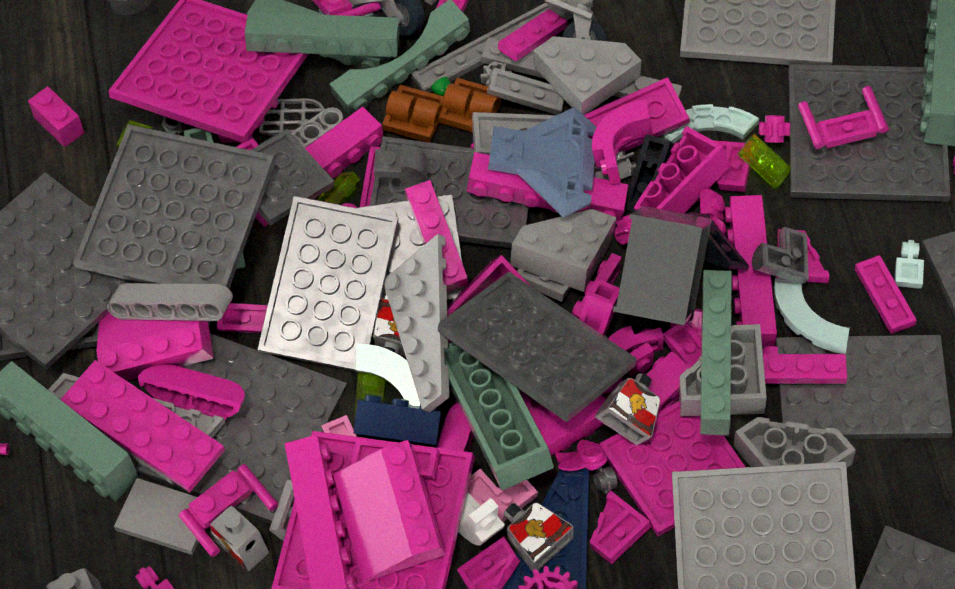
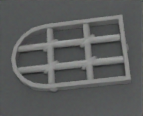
M277 99L278 104H281L280 109L269 110L266 114L280 115V121H264L260 126V136L277 135L284 131V125L299 124V126H302L309 121L305 119V113L322 112L325 109L320 102L314 99ZM306 103L314 104L319 108L308 109ZM285 104H302V109H287L284 106ZM284 113L301 114V120L286 121ZM263 125L280 126L279 130L263 131Z

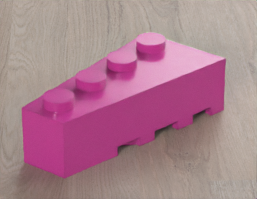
M686 126L682 132V139L679 143H675L670 150L671 156L666 163H662L659 167L657 178L655 181H650L634 206L635 211L642 206L686 213L700 198V191L710 188L731 167L723 146Z
M602 395L598 396L568 422H565L543 405L538 406L531 413L551 456L559 451L567 450L571 447L572 443L582 437L587 438L595 433L596 429L604 425L603 422L595 418V414L606 398Z

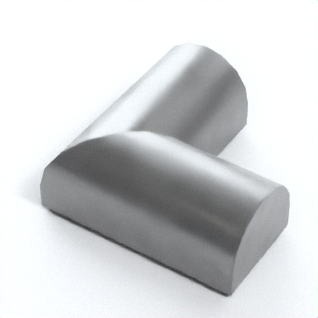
M783 227L779 231V247L762 242L755 249L752 257L753 269L799 284L807 282L809 280L807 234Z

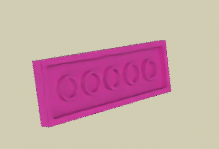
M96 360L60 399L108 438L188 492L192 491L225 451L224 445Z

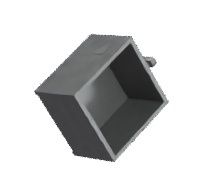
M642 206L630 214L629 219H632L618 301L613 307V311L685 325L695 311L712 219Z

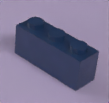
M365 394V399L360 398L357 401L354 434L437 444L442 409L435 408L431 412L422 410L421 404L420 406L409 405V400L393 398L392 402L381 401V396Z

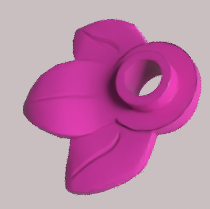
M580 440L577 445V451L570 453L557 452L556 459L559 463L558 468L565 471H576L582 468L597 470L607 462V455L599 444Z

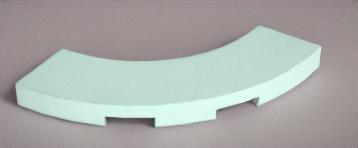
M713 104L692 106L691 109L685 110L689 116L690 123L658 138L675 143L683 137L682 132L687 126L696 132L722 131L744 140L759 124V118L744 110L730 106L729 108L713 107Z
M775 278L774 300L777 309L781 312L784 322L797 335L801 334L811 340L812 344L835 353L846 354L850 328L830 323L813 312L803 297L802 284Z
M356 343L357 372L370 373L389 381L396 387L404 399L409 400V405L420 406L406 359L379 346Z

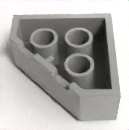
M553 36L533 50V66L572 108L575 107L583 115L640 77L642 60L626 43Z
M590 209L570 214L564 218L561 216L522 226L512 243L510 264L513 267L584 292L614 239L617 217Z
M760 324L732 325L730 415L764 414L767 397ZM701 356L690 369L687 368L680 375V416H700Z
M762 417L755 418L735 431L733 445L750 467L846 462V468H848L853 463L856 451L838 429L826 427V430L809 427L808 424L786 421V424L777 423Z

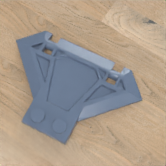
M575 107L525 131L494 126L488 170L518 174L564 218L591 204L592 195L584 193V190H592L595 160L592 151V139L589 136H593L597 127Z

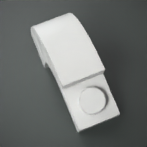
M467 491L458 532L475 545L483 544L505 526L498 517L499 506L492 498L480 505Z

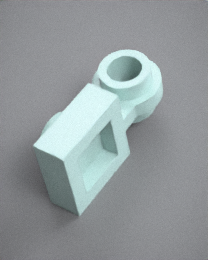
M914 240L902 242L901 258L897 257L895 283L899 287L921 289L923 285L924 260L918 259L919 243H914Z

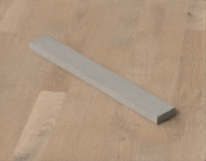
M568 0L570 5L576 7L577 3L588 8L593 7L592 0ZM544 3L437 59L422 69L411 73L412 79L420 90L430 93L432 92V84L438 79L447 77L451 82L485 64L481 63V55L488 37L502 40L547 9H551L566 20L573 16Z

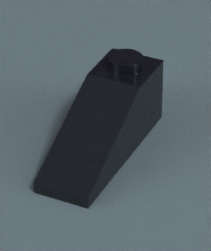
M646 134L626 195L624 210L635 211L634 206L648 184L657 178L659 167L662 163H666L671 156L670 150L674 143Z
M688 213L690 215L710 218L708 214L704 213ZM712 220L704 260L727 269L747 270L749 267L748 263Z

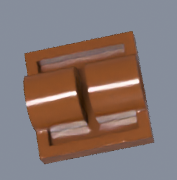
M456 78L454 84L450 83L446 89L443 108L439 115V123L473 132V112L497 113L503 99L487 94L488 86Z
M399 85L398 90L392 91L389 96L386 116L382 123L383 130L431 143L439 124V115L443 108L444 96Z

